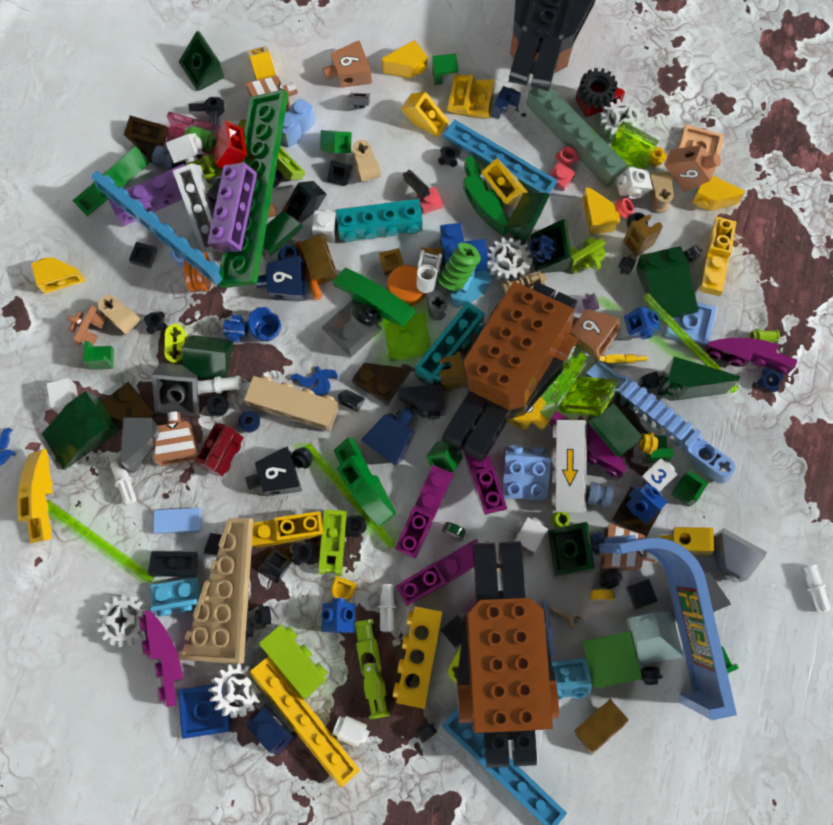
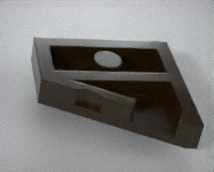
M130 115L124 135L152 163L153 152L158 145H164L169 128L165 125Z
M363 363L351 380L352 383L388 406L398 392V388H401L411 374V370L403 367Z
M129 382L101 402L110 417L120 422H123L124 418L153 419L156 416Z

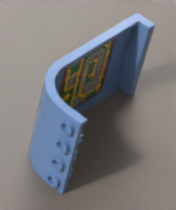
M617 535L604 538L605 542L598 544L600 553L624 554L644 550L654 556L664 568L692 686L691 692L679 694L681 704L710 720L736 716L737 712L707 582L699 562L686 548L667 539L636 538V535Z

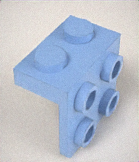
M521 445L504 447L503 496L514 499L546 500L548 497L551 466L549 449L542 446L523 448Z

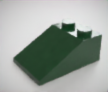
M678 246L640 255L636 271L651 309L655 310L660 321L698 313L699 310L689 264L682 247Z
M674 356L663 370L662 375L664 378L660 381L657 394L662 395L664 399L669 401L726 394L739 381L740 376Z
M85 391L62 409L44 430L42 436L62 469L66 470L118 433L119 430L98 396Z

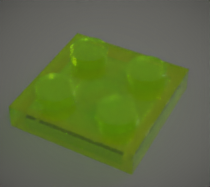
M622 121L610 147L630 166L645 170L659 140Z
M425 312L414 314L404 327L383 319L389 362L422 357L430 349L431 344Z
M581 352L577 358L572 356L562 375L560 374L553 383L554 386L550 390L553 393L550 401L558 405L581 372L588 358Z
M577 377L559 404L561 412L601 416L619 387L617 379Z

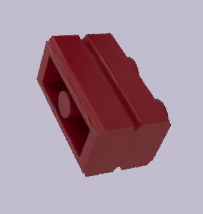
M215 423L194 463L210 474L223 477L229 471L234 455L240 451L241 442L244 437L228 425Z

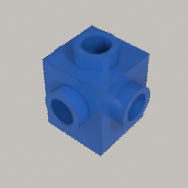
M638 307L631 313L623 316L629 336L645 340L653 337L655 332L661 330L660 318L653 309Z
M646 483L642 488L637 486L628 495L631 499L626 506L634 516L639 517L647 524L665 506L667 501L655 487Z
M332 598V603H322L321 632L355 633L356 604L346 603L344 598Z

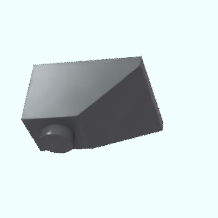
M354 300L350 301L322 327V330L350 357L354 356L382 330L378 324L368 327L360 322L358 317L361 307Z
M159 363L152 374L155 414L166 415L169 412H180V416L199 417L197 376L183 365Z
M124 418L120 463L129 472H136L155 446V439L159 437V426L156 425L152 418Z

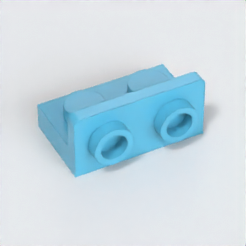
M194 577L150 585L152 607L149 608L152 613L157 614V617L172 615L171 611L180 610L181 613L194 611L200 597L198 578Z
M586 658L552 661L559 700L566 697L579 699L590 695L592 682Z

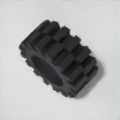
M594 68L593 72L590 69L587 73L583 74L578 89V97L582 99L583 104L588 103V108L594 105V109H597L598 106L603 109L605 105L609 106L610 102L613 101L618 83L615 81L616 77L614 75L610 77L611 72L609 70L605 73L604 68H601V71H598V68ZM600 85L605 89V92H594L590 86Z

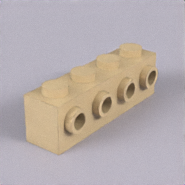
M253 376L244 399L248 407L329 432L332 430L339 410L338 402L329 395L321 397L315 395L309 389L303 388L298 390L286 382H281V384L275 383L273 379L267 376H261L260 378Z

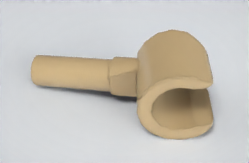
M553 607L550 610V613L566 620L571 628H580L574 625V617L584 620L580 614L570 615Z

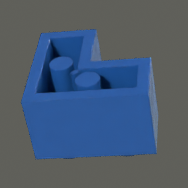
M461 223L440 225L441 248H443L444 267L449 261L450 256L453 255L454 249L458 248L457 244L468 243L474 246L480 253L481 260L477 264L475 271L487 270L488 253L485 239L464 241Z

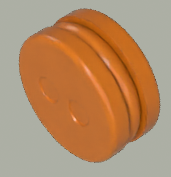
M202 252L205 256V259L210 262L207 253ZM184 260V276L189 291H209L212 282Z
M402 265L390 273L387 281L388 291L413 307L422 302L426 293L420 292L416 287L418 268L412 265Z

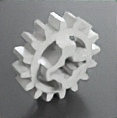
M617 99L616 104L610 102L608 107H604L600 116V127L604 128L603 134L609 133V139L617 137V142L621 138L627 142L629 137L634 140L637 134L640 135L645 123L643 120L645 114L640 113L641 107L635 108V102L628 104V99H625L624 103H621L620 99Z
M503 237L501 243L494 241L493 247H489L487 268H492L490 274H497V280L503 277L505 278V283L509 278L516 281L517 276L523 279L525 273L529 272L532 264L531 252L526 251L527 244L520 245V239L513 242V237H510L509 241H506Z
M122 595L121 600L116 596L113 597V604L105 602L107 609L106 611H99L103 618L97 620L98 623L102 624L98 632L106 633L102 639L110 640V645L116 646L118 643L119 647H125L126 641L129 645H135V638L142 640L139 617L143 616L142 611L147 610L142 609L145 603L142 601L137 603V598L134 596L129 600L127 595ZM130 606L136 610L138 616H135L132 613V608H130ZM127 618V622L120 624L122 619ZM110 626H113L116 629L115 634L112 632Z
M230 664L225 666V671L222 669L217 671L219 678H212L211 682L215 684V687L209 688V692L214 693V696L210 698V702H217L214 709L219 710L222 708V716H227L229 713L231 718H237L238 713L241 717L246 716L247 711L255 710L252 705L253 703H260V699L256 695L262 693V690L257 689L258 684L249 674L250 666H245L241 669V664H235L234 668ZM231 675H240L242 676V678L238 680L234 676L232 677ZM235 686L238 687V690L236 691L237 695L233 694V692L235 691ZM236 702L237 705L240 704V707H232L229 704Z

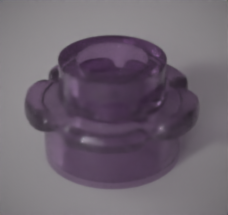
M586 293V298L582 299L584 309L598 310L599 303L594 293L589 295Z

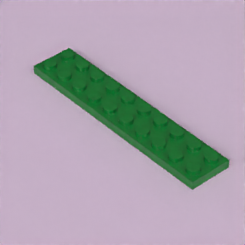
M284 89L251 96L249 100L244 128L247 156L242 163L245 162L257 173L242 250L222 253L219 271L222 281L217 285L220 288L257 284L288 100V93Z

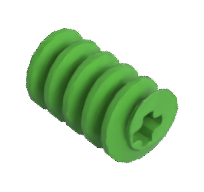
M468 243L457 244L458 248L454 249L453 255L450 256L449 261L438 276L439 283L446 289L452 291L461 290L481 260L478 250Z

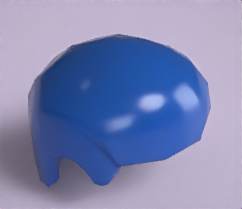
M258 307L250 312L248 329L254 338L262 342H268L279 335L282 327L278 314L272 313L268 307Z

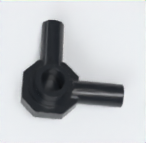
M209 97L204 103L189 104V112L205 111L210 116V129L212 131L219 129V116L225 112V103L220 97Z

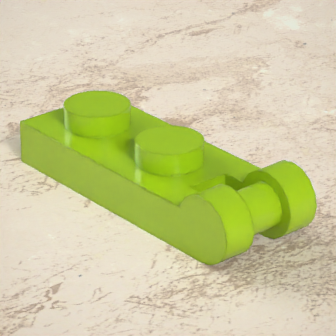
M324 509L319 574L326 575L327 572L342 576L347 511ZM327 557H336L335 564L327 563Z

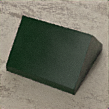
M196 31L178 62L196 90L201 91L222 80L224 75L218 58L200 31Z
M522 194L505 226L516 240H521L520 245L526 244L550 194Z
M285 211L279 213L266 226L262 256L265 260L303 228L301 223Z
M562 219L531 234V241L533 238H539L541 234L554 240L553 245L556 249L551 259H545L543 263L534 259L535 272L568 271L572 257L567 220Z
M191 335L182 347L183 366L200 379L210 380L217 376L227 378L234 342L229 341V339Z
M614 403L588 422L617 457L628 453L643 439L641 434Z
M588 522L548 531L555 576L590 573L595 569Z

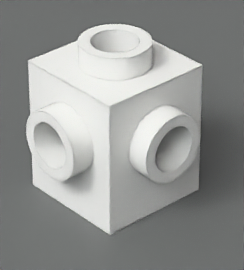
M629 167L616 177L619 195L622 197L640 199L652 190L649 170Z

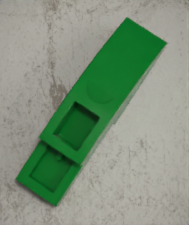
M135 146L102 175H108L118 188L123 187L150 162ZM93 182L72 201L88 217L104 204L109 197L101 192Z
M473 156L465 158L464 170L467 177L463 181V190L467 199L486 224L502 236L506 235L507 228L505 226L509 217L503 213L502 199L496 195L494 189L488 191L486 181H482L480 176V165L475 163Z
M347 438L333 450L340 463V466L336 469L361 508L378 526H382L396 515V511L379 477L371 474L354 438Z

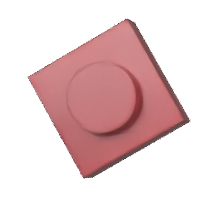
M558 162L549 175L558 180L556 187L564 191L575 177L576 172Z
M436 187L430 188V195L425 198H421L416 193L423 214L443 208V203Z

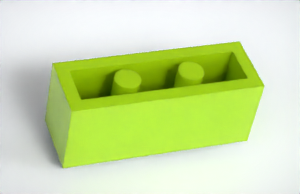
M280 624L259 644L303 699H308L328 681L325 676L328 672L320 662L317 664L313 662L310 658L313 653L305 644L299 645L295 640L298 637L295 631L290 626L285 627Z

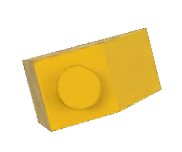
M414 39L381 58L382 72L389 75L413 78L416 75H421L428 69V56Z
M266 46L247 51L256 80L276 76L271 55Z
M426 92L410 94L400 108L414 125L436 137L442 133L449 123V120Z
M497 158L481 172L506 205L514 207L518 204L522 194L528 193L519 180Z
M712 175L709 182L700 185L692 203L701 209L714 211L738 204L745 190Z
M590 187L585 188L582 200L589 235L614 232L617 224L620 222L619 212L615 211L614 203Z
M54 257L41 258L31 263L36 285L44 294L85 282V277L77 268Z

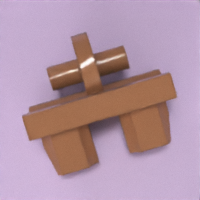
M91 305L83 321L81 319L84 313L78 311L75 316L68 315L66 318L71 323L69 331L75 332L76 328L79 327L73 339V344L77 346L84 345V341H90L94 346L98 336L88 331L90 326L92 325L102 330L107 318L98 313L97 308Z

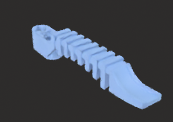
M596 361L586 372L587 377L614 399L619 394L622 406L629 402V409L631 411L637 408L638 415L643 417L645 414L647 416L646 421L650 424L654 421L656 423L655 428L659 431L663 428L665 430L664 435L667 438L671 435L675 437L673 444L683 447V450L696 468L717 483L723 484L730 480L735 471L734 462L701 437L700 430L696 429L694 431L692 428L693 424L685 422L681 415H676L673 409L665 406L664 402L656 400L655 395L647 393V389L644 387H639L638 382L630 380L628 376L616 373L602 361ZM704 453L709 456V459L704 460L700 458L699 454Z

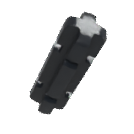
M412 170L403 172L406 183L421 198L430 195L429 187Z

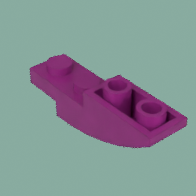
M725 338L710 341L702 351L709 358L714 360L721 359L734 367H744L750 361L755 366L769 367L773 371L781 372L782 374H789L797 364V359L777 353L778 344L752 338Z
M555 411L549 424L553 429V425H557V420L570 419ZM579 416L577 420H586V419H584L582 416ZM587 421V461L593 465H600L608 475L621 478L627 470L622 458L617 457L591 427L588 423L589 421Z
M464 453L467 469L484 515L506 510L505 499L489 454L481 462Z
M432 465L416 504L396 544V550L413 558L417 557L454 474Z
M478 539L472 540L438 562L432 563L396 585L406 606L419 601L474 568L473 543H479Z
M150 610L142 611L143 616L139 617L140 631L145 632V640L142 641L143 655H147L148 659H158V663L154 664L156 678L160 677L161 687L157 688L159 702H163V705L166 707L175 706L177 704L174 680L183 679L176 648L159 619Z

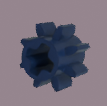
M542 234L539 238H533L529 245L530 257L541 263L545 259H551L556 250L553 245L554 240Z

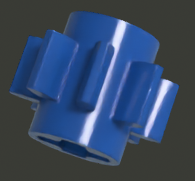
M232 314L231 318L224 321L223 334L228 336L229 341L240 342L242 337H247L248 322L244 321L241 315Z

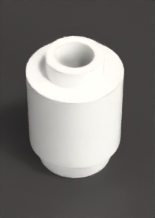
M339 716L332 735L337 736V740L359 748L360 744L365 745L370 731L366 730L367 724L348 716L345 718Z

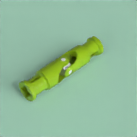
M373 619L355 622L358 639L356 646L361 672L365 677L364 691L366 699L369 700L370 720L390 716L385 701V696L387 695L385 682L380 675L382 667L377 639H374L372 630ZM368 653L373 654L376 663L364 664L365 656Z

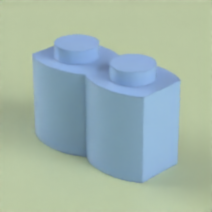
M301 98L295 101L289 108V111L285 113L281 142L288 147L295 145L300 140L302 133L307 132L314 125L313 106Z

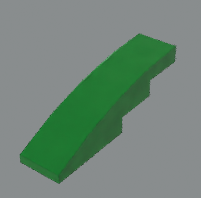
M346 267L332 281L334 287L349 293L352 300L374 308L379 317L401 327H404L416 313L415 309L379 284Z

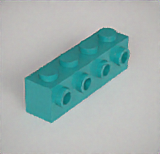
M419 199L336 209L340 241L353 242L356 239H375L379 236L393 237L402 233L415 234L423 231Z
M467 301L415 366V376L427 385L440 384L439 372L444 369L447 370L449 366L451 367V364H440L439 361L444 357L456 355L457 352L466 351L472 343L471 338L475 333L478 335L485 326V313Z

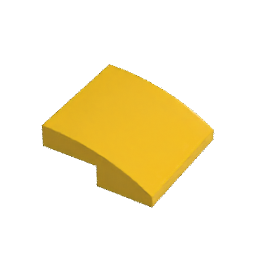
M454 75L447 110L451 113L468 117L489 118L496 87L495 79L475 80L474 75Z

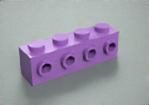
M245 162L224 165L207 242L208 245L220 253L242 250L257 173Z
M185 164L131 187L126 191L131 199L139 200L147 212L152 211L154 213L183 200L173 170L184 167ZM107 198L123 227L137 221L110 198Z

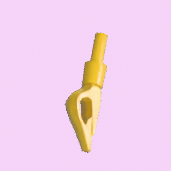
M635 354L599 356V361L606 363H635V361L648 360L647 356H635Z

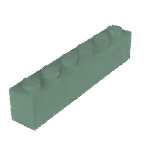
M551 86L549 91L532 88L529 91L527 107L565 146L573 147L576 150V153L580 156L579 160L606 188L616 181V177L624 172L627 163Z

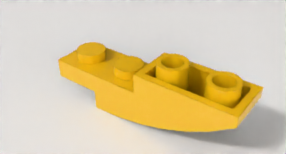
M715 217L699 279L701 280L700 292L719 297L723 293L728 259L732 253L736 221Z
M47 449L29 453L19 481L18 520L19 522L27 521L30 544L52 539L46 495L53 494V482L50 476Z
M321 512L274 518L275 520L254 522L252 547L274 546L323 535Z

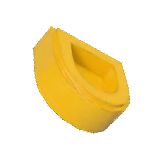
M335 576L331 587L332 597L344 598L348 602L354 596L358 584Z
M606 589L592 590L589 592L590 601H614L615 591Z

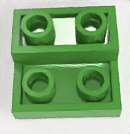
M631 631L582 641L593 689L642 679Z

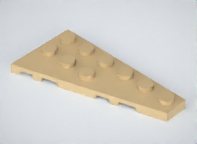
M228 518L219 542V552L216 560L212 561L210 567L212 569L208 581L204 583L194 610V620L191 629L185 635L184 639L186 642L183 651L179 652V660L244 663L253 519Z

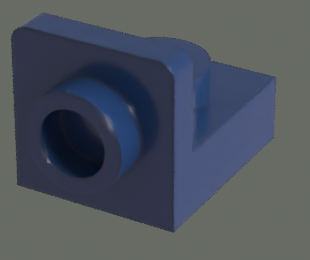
M502 86L493 105L492 117L499 119L502 112L506 113L509 104L518 107L521 93L514 88Z

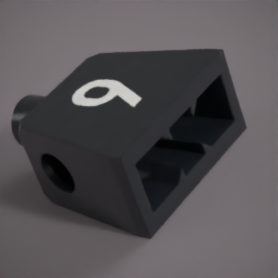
M288 446L256 461L255 466L258 474L245 477L249 490L262 487L263 493L266 496L302 491Z

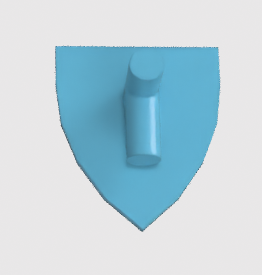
M474 270L461 290H449L455 307L464 306L467 301L471 303L478 299L487 290L494 275H491L490 271Z

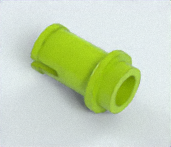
M755 329L750 332L749 338L778 344L780 333L778 330L761 331L760 329Z
M555 512L551 516V523L555 528L566 527L570 523V516L566 512ZM559 516L563 517L564 521L562 524L558 521Z

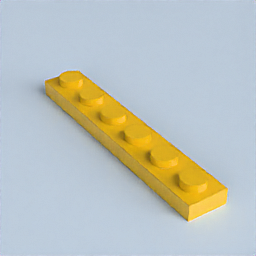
M268 656L249 672L339 788L348 783L360 769L273 660Z

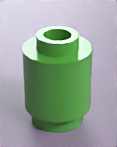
M196 126L187 127L184 135L196 133V136L202 142L203 151L209 152L215 148L217 138L214 132Z

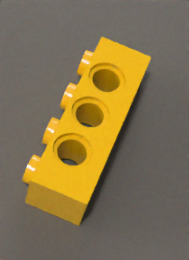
M416 606L414 607V612L409 611L406 625L411 626L409 635H404L402 649L406 650L405 659L400 658L397 673L402 675L400 683H395L393 697L397 698L396 703L425 709L442 617L441 611ZM418 627H425L428 630L429 635L426 639L420 640L415 636V630ZM415 650H420L424 654V660L419 664L413 663L410 659L411 653ZM416 674L419 677L420 683L416 688H409L407 686L406 678L408 675Z

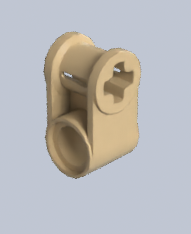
M365 140L356 141L353 145V161L360 182L363 183L380 178V168L374 157L371 145Z
M670 172L649 173L652 190L649 191L651 207L657 213H664L669 209L670 202L674 198L672 175Z
M105 295L100 298L98 308L123 334L127 335L141 321L131 309L124 306L114 296Z

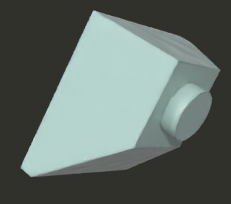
M672 610L626 619L628 631H631L639 666L684 657Z

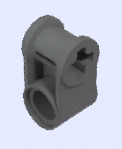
M438 278L434 290L426 293L428 314L434 320H442L447 315L448 292L439 283Z

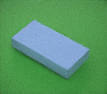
M200 508L154 510L155 534L201 532Z

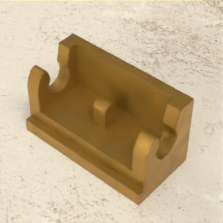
M646 215L637 222L635 220L631 222L623 243L635 257L655 244L663 228L660 222L655 223L651 227L646 225V221H649L652 215Z
M319 234L300 242L312 281L323 284L334 280L338 274L324 237Z
M457 352L456 355L442 358L439 361L440 364H451L450 369H444L439 372L444 392L466 387L465 372L460 352Z
M609 699L577 727L574 732L592 755L622 729L629 719Z

